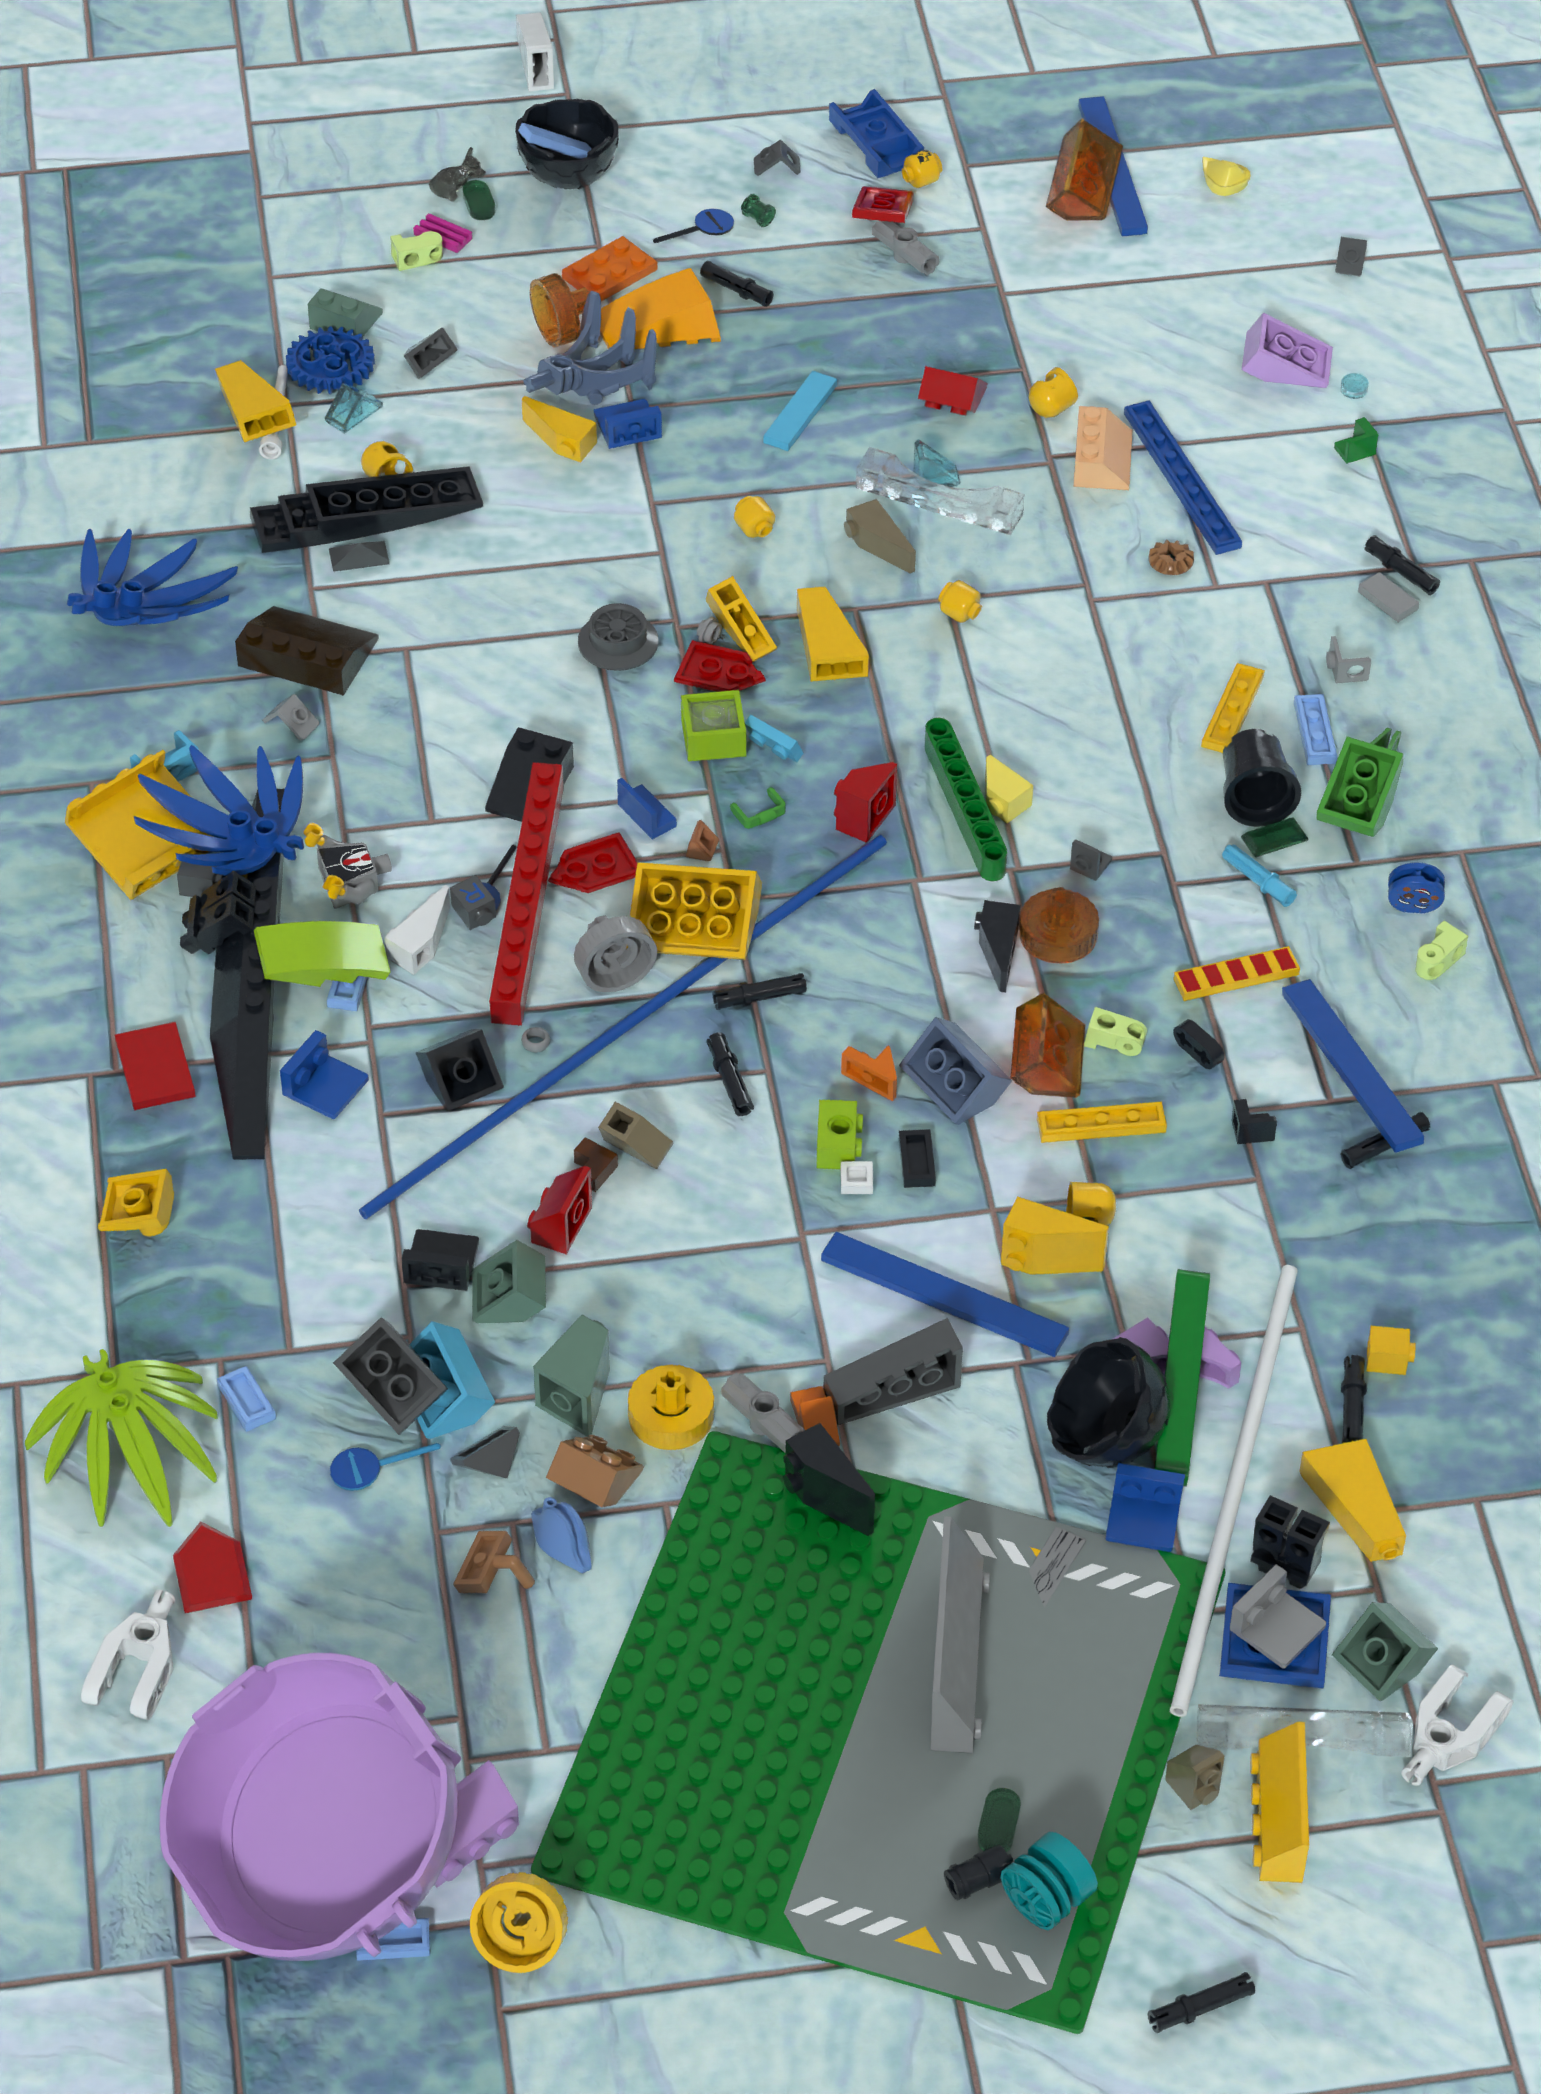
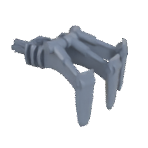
M590 291L584 306L581 326L578 332L579 337L565 353H557L555 356L540 360L537 374L525 378L523 384L527 386L526 391L529 393L544 387L555 395L574 390L579 396H587L592 405L600 404L603 397L619 391V388L641 379L648 390H651L656 381V333L653 329L649 330L643 359L632 365L635 358L636 317L634 310L628 307L624 314L619 341L602 354L581 360V355L586 346L598 348L600 341L601 298L599 293ZM619 360L628 365L625 368L606 371Z

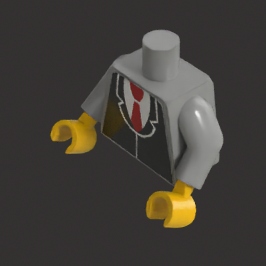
M309 823L303 831L306 836L304 839L305 844L308 847H315L317 844L318 869L324 882L322 887L327 890L334 909L349 903L361 904L370 895L378 891L377 875L392 871L388 854L371 858L366 844L362 842L350 844L336 841L323 835V829L315 823Z

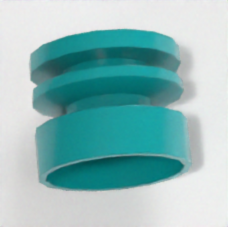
M1052 1831L1045 1833L1028 1848L1027 1855H1020L1014 1860V1863L1001 1871L1000 1877L1006 1894L1018 1911L1031 1923L1044 1930H1050L1059 1924L1060 1919L1070 1914L1071 1906L1076 1907L1082 1904L1097 1891L1098 1886L1095 1872L1081 1851L1067 1838Z

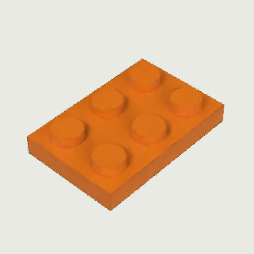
M621 236L562 269V278L586 297L590 291L599 293L601 301L655 272L657 270V261L624 236Z

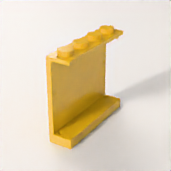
M164 750L155 755L149 754L145 756L138 765L131 769L126 768L122 770L112 781L107 784L101 783L83 798L78 797L71 801L66 809L65 824L130 900H133L178 872L182 861L176 859L175 853L201 855L210 852L172 843L135 824L134 816L164 826L211 836L193 828L174 816L140 784L138 774L147 776L190 796L164 766L166 754Z

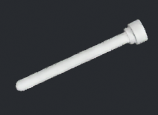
M285 365L279 366L275 389L283 396H285L288 378L287 366ZM279 431L268 434L261 439L259 452L264 458L276 459L281 455L282 441L278 437Z

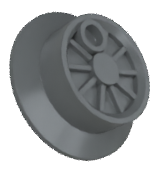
M622 603L608 604L597 609L578 635V648L582 656L599 668L614 671L629 670L643 665L654 656L659 642L656 629L646 620L644 614L636 607Z

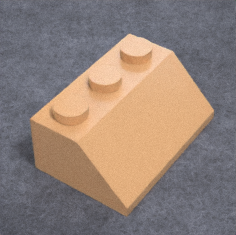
M1079 406L1073 487L1129 490L1133 430L1108 408Z

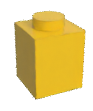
M1371 1325L1367 1343L1366 1371L1406 1375L1408 1362L1414 1363L1416 1343L1410 1342V1329Z

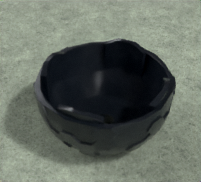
M566 99L534 104L518 119L515 126L517 149L527 170L537 180L554 188L581 189L592 184L609 168L614 159L615 150L618 147L619 131L617 121L602 105L592 100ZM523 122L585 142L591 150L587 152V158L578 159L528 143L518 130Z
M1119 1337L1087 1345L1070 1362L1069 1367L1055 1389L1052 1404L1047 1412V1425L1051 1433L1053 1446L1061 1454L1088 1466L1114 1468L1117 1467L1118 1463L1129 1464L1155 1445L1168 1425L1170 1418V1394L1165 1377L1159 1366L1150 1358V1355L1126 1338Z

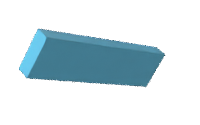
M812 371L764 434L763 443L789 451L837 387V379Z

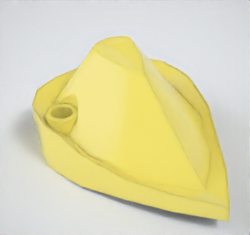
M1208 157L1202 158L1204 177L1209 189L1213 193L1220 196H1228L1240 192L1248 185L1251 175L1246 167L1230 161Z

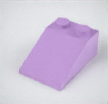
M1263 313L1246 332L1242 370L1265 382L1326 388L1329 385L1333 347Z

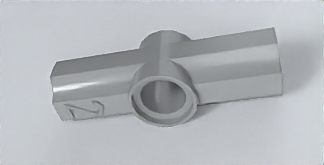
M879 220L872 226V235L894 251V259L899 263H909L926 276L933 273L936 266L939 265V256L917 240V232L914 229L902 228L895 222Z
M736 1372L727 1379V1382L721 1388L722 1396L749 1419L751 1430L758 1435H766L782 1451H786L787 1439L805 1431L803 1427L779 1407V1399L775 1394L762 1391L744 1374L740 1375Z

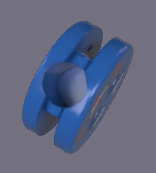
M1407 863L1396 867L1389 874L1388 900L1395 909L1407 913H1428L1436 910L1443 904L1445 899V877L1437 867L1427 863Z

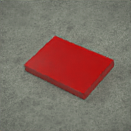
M863 186L854 204L852 218L905 223L913 203L914 192Z
M176 1022L114 1035L134 1110L196 1097Z

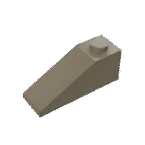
M877 499L846 509L844 529L849 538L852 537L858 547L908 573L915 572V549Z

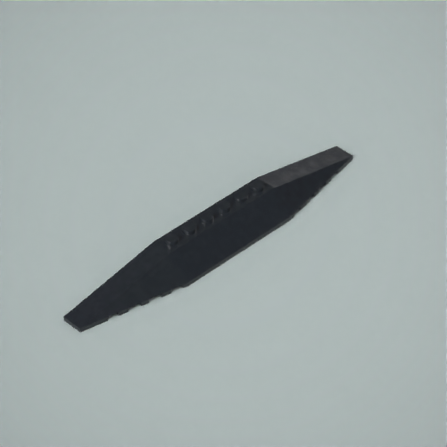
M277 789L279 812H281L285 789ZM257 790L252 807L259 817H263L264 814ZM276 852L272 859L260 869L241 875L256 885L255 905L252 907L254 908L253 930L245 935L237 931L225 938L223 944L216 947L210 1042L233 1160L265 1159L275 980L265 979L254 930L260 926L280 924L284 856L279 852Z

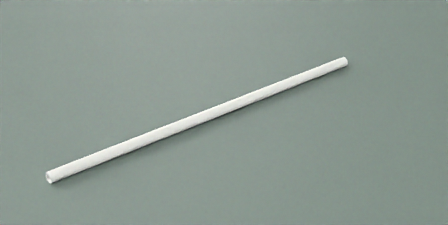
M1284 1265L1281 1270L1170 1707V1712L1178 1717H1184L1188 1712L1298 1273L1297 1268L1292 1265Z

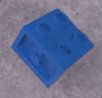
M646 399L594 409L595 419L609 449L662 438L659 406L649 407Z
M315 1030L281 1068L282 1095L331 1119H335L368 1082L369 1077L367 1073L329 1056L326 1034Z
M1118 1463L1106 1531V1541L1171 1552L1174 1545L1185 1474Z

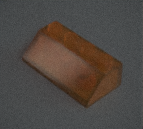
M1080 119L1063 136L1046 208L1066 221L1104 220L1107 215L1123 146L1085 120Z

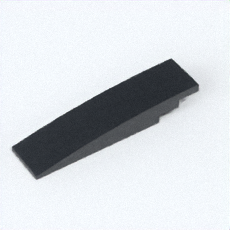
M470 466L306 484L305 493L278 496V504L250 507V519L261 552L266 553L335 543L412 527L483 507V501Z

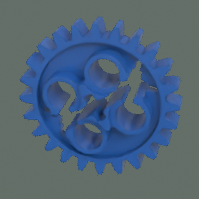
M329 326L328 331H323L319 327L318 333H313L309 330L308 337L299 335V342L292 341V348H287L286 366L288 374H291V380H298L299 387L307 385V391L317 388L318 394L323 389H327L328 394H332L333 389L343 393L344 387L353 390V383L362 385V379H369V373L374 371L375 358L373 346H369L368 339L363 340L361 333L354 336L353 329L345 333L343 327H340L337 331H333L332 326ZM309 348L313 350L314 361H311ZM347 359H350V368L352 372L348 370V364L346 362Z

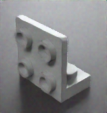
M1276 1564L1233 1606L1230 1631L1281 1668H1286L1325 1629L1326 1621L1286 1593L1287 1571Z

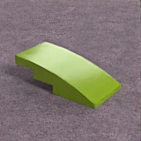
M309 921L260 926L254 930L265 979L321 987L325 979L353 983L358 976L386 980L391 973L379 925L343 921Z

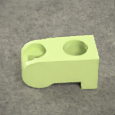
M427 231L419 236L402 238L401 234L390 236L391 256L399 271L435 263L443 257L442 236L437 232Z
M1446 921L1441 922L1436 927L1435 939L1430 944L1421 946L1418 950L1415 968L1417 975L1426 980L1440 977L1466 954L1468 935Z
M1095 1007L1088 1026L1084 1047L1096 1049V1046L1100 1045L1114 1050L1117 1049L1120 1053L1127 1056H1136L1142 1050L1147 1035V1028L1138 1020Z

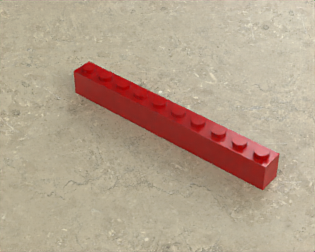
M536 762L532 764L489 1000L491 1023L522 1026L564 790L563 765Z

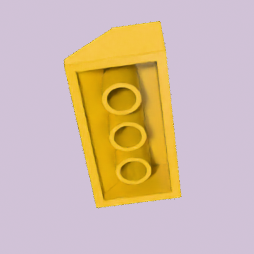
M1296 1722L1259 1739L1257 1753H1251L1250 1774H1257V1783H1252L1251 1805H1257L1258 1814L1252 1815V1836H1258V1845H1253L1252 1861L1253 1867H1259V1881L1303 1883L1309 1850L1305 1722Z

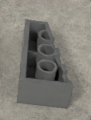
M948 1318L824 1375L823 1389L826 1397L831 1396L833 1400L837 1425L960 1388L963 1347Z

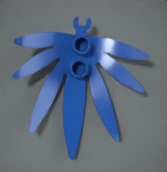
M88 529L80 564V582L84 595L79 593L68 594L67 605L72 606V614H83L86 611H93L95 617L100 622L110 626L172 622L178 620L179 617L200 613L229 601V595L203 603L179 606L198 599L229 581L237 574L238 566L189 582L150 591L170 579L188 561L196 549L197 539L194 538L132 579L124 581L117 588L116 586L120 582L127 566L132 531L127 529L106 563L101 581H98V554L93 532L91 529Z
M193 745L189 747V751L199 775L216 800L230 813L229 815L147 776L138 774L140 784L165 809L186 824L211 836L164 826L134 816L135 824L162 839L181 846L202 851L224 852L201 855L175 853L176 859L179 861L203 866H217L212 867V872L215 874L228 875L235 871L243 875L254 872L266 865L276 852L282 853L288 860H295L297 857L293 848L304 849L301 837L296 835L289 836L297 822L303 798V769L299 755L296 757L283 794L281 812H279L278 794L273 772L262 746L258 747L257 787L264 814L263 817L258 816L235 785Z

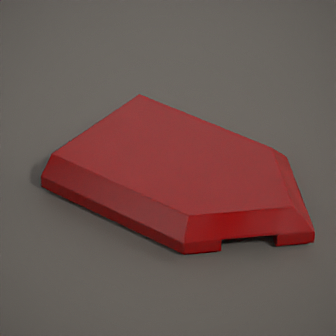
M694 640L691 641L674 677V682L716 692L740 691L766 681L761 671L757 670L752 664V659L747 652Z
M620 832L564 850L560 857V862L551 873L548 882L591 893L635 878L637 860Z
M200 1521L173 1554L184 1612L190 1613L252 1600L240 1541Z

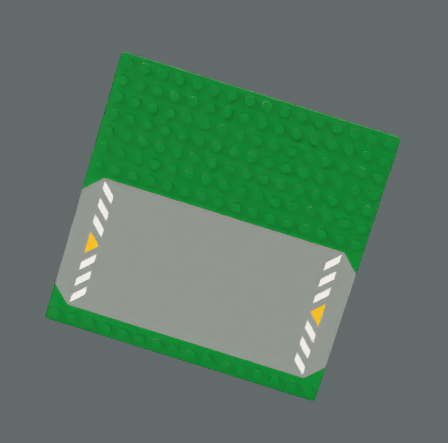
M716 1431L709 1432L531 1865V1874L561 1886L1074 2034L1082 2033L1181 1717L1175 1716L1170 1712V1707L1207 1562L1167 1551L1106 1541V1535L856 1469L875 1493L874 1533L867 1536L802 1503L796 1493L792 1494L788 1491L783 1480L785 1475L783 1459L785 1452L780 1448ZM944 1516L951 1517L984 1558L983 1572L990 1573L989 1593H982L975 1705V1718H982L981 1739L973 1740V1753L931 1750L932 1694ZM1057 1526L1086 1539V1542L1044 1607L1029 1569ZM1223 1568L1212 1616L1225 1578V1568ZM1052 1831L1067 1838L1081 1851L1095 1872L1098 1882L1097 1891L1079 1906H1071L1070 1914L1060 1919V1923L1054 1928L1044 1930L1031 1923L1018 1911L1006 1894L1002 1882L990 1888L986 1887L971 1894L969 1898L956 1900L946 1885L944 1871L949 1869L951 1865L969 1860L975 1854L997 1844L1004 1848L1007 1855L1011 1854L1013 1858L1012 1863H1014V1860L1020 1855H1027L1028 1848L1045 1833Z

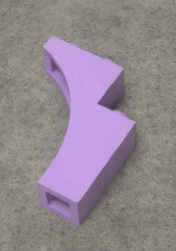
M1149 1318L1144 1319L1113 1338H1126L1141 1347L1150 1355L1153 1362L1159 1366L1163 1375L1165 1374L1169 1339L1165 1331L1161 1327L1156 1326ZM1205 1326L1199 1377L1231 1388L1239 1383L1242 1362L1234 1351L1229 1350L1219 1340L1217 1334L1212 1329H1208Z

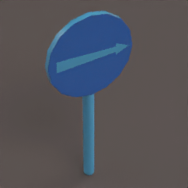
M435 1443L380 1460L368 1449L350 1448L339 1453L333 1459L330 1466V1475L334 1483L342 1489L350 1491L362 1490L370 1486L377 1479L380 1466L438 1450L441 1448V1445Z

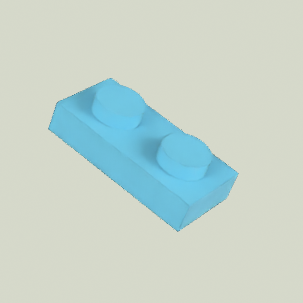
M750 715L746 720L745 726L750 733L748 737L757 745L763 747L766 744L772 748L771 750L774 754L784 760L788 757L798 762L804 754L795 739L753 715Z

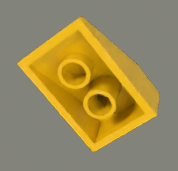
M1017 1196L1003 1224L1001 1265L1030 1275L1101 1272L1105 1268L1109 1226Z

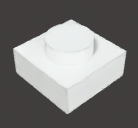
M872 1161L841 1162V1194H873Z

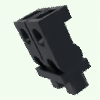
M232 871L201 894V897L196 894L190 898L189 910L182 916V923L187 928V933L180 937V946L191 954L200 949L207 954H211L215 951L216 947L223 944L225 938L239 931L245 935L253 930L254 908L252 907L255 905L256 885L237 872Z
M1270 1495L1255 1519L1254 1552L1251 1555L1250 1562L1257 1564L1259 1571L1263 1573H1268L1277 1564L1287 1571L1286 1578H1288L1289 1584L1302 1589L1304 1586H1307L1321 1562L1323 1540L1329 1529L1330 1522L1301 1510L1293 1524L1297 1516L1298 1507Z

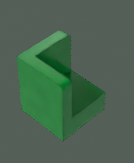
M1365 417L1355 420L1353 437L1335 442L1334 449L1346 464L1376 455L1378 433Z

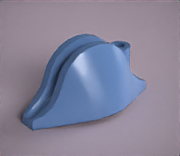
M552 1497L544 1499L543 1507L531 1513L538 1545L550 1557L582 1574L591 1570L588 1534L580 1515L566 1502L557 1503Z

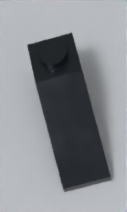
M985 900L982 912H976L974 930H979V944L999 991L1006 993L1019 930L1021 905Z

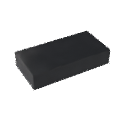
M930 1129L899 1131L898 1139L904 1188L935 1186L936 1175Z

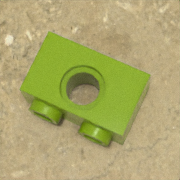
M819 1100L817 1169H840L841 1162L855 1161V1157H861L862 1138H856V1133H862L863 1114H857V1101Z

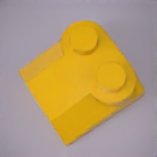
M167 1168L108 1178L101 1220L98 1223L100 1231L139 1229L144 1236L151 1237L162 1233L167 1228L174 1200L172 1176Z

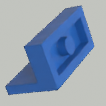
M623 778L617 780L618 805L652 840L677 827L676 818L643 784L632 788Z

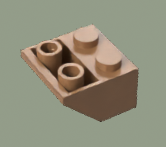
M589 1435L588 1437H575V1439L561 1441L546 1478L600 1507H607L617 1504L641 1474L644 1466L634 1461L636 1457L633 1454L620 1449L615 1451L606 1446L608 1442L603 1438Z

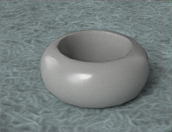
M533 1027L523 1033L521 1041L526 1050L537 1053L544 1051L549 1046L550 1036L546 1030ZM532 1037H540L543 1039V1041L539 1043H532L529 1041V1039Z

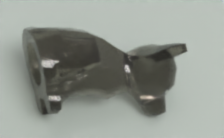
M470 147L461 166L448 167L439 171L430 180L429 187L435 195L454 202L458 197L456 192L467 184L469 178H482L486 171L481 168V163L473 156V148Z

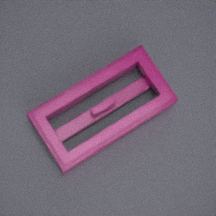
M429 213L426 215V220L422 219L420 221V226L415 225L413 227L414 235L416 236L430 230L439 233L442 236V247L458 253L472 240V231Z

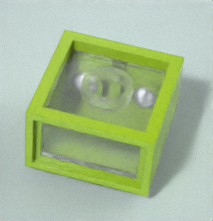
M739 690L681 695V723L688 761L746 757V727Z

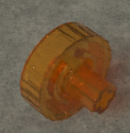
M557 273L532 280L529 290L531 308L536 324L543 338L554 348L578 339L580 335L579 315L583 314L586 299L590 293L586 287L571 292L565 280Z
M1063 887L1041 891L1031 896L1021 909L1019 924L1020 941L1032 956L1046 962L1062 964L1080 960L1087 956L1097 943L1099 928L1098 911L1087 897L1078 892L1066 890Z

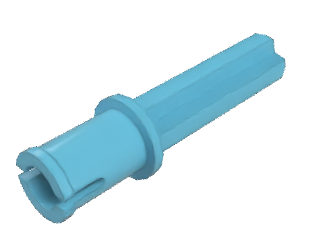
M1227 845L1222 853L1223 858L1260 886L1262 893L1270 894L1284 907H1288L1294 902L1297 892L1281 881L1277 873L1269 872L1236 845Z

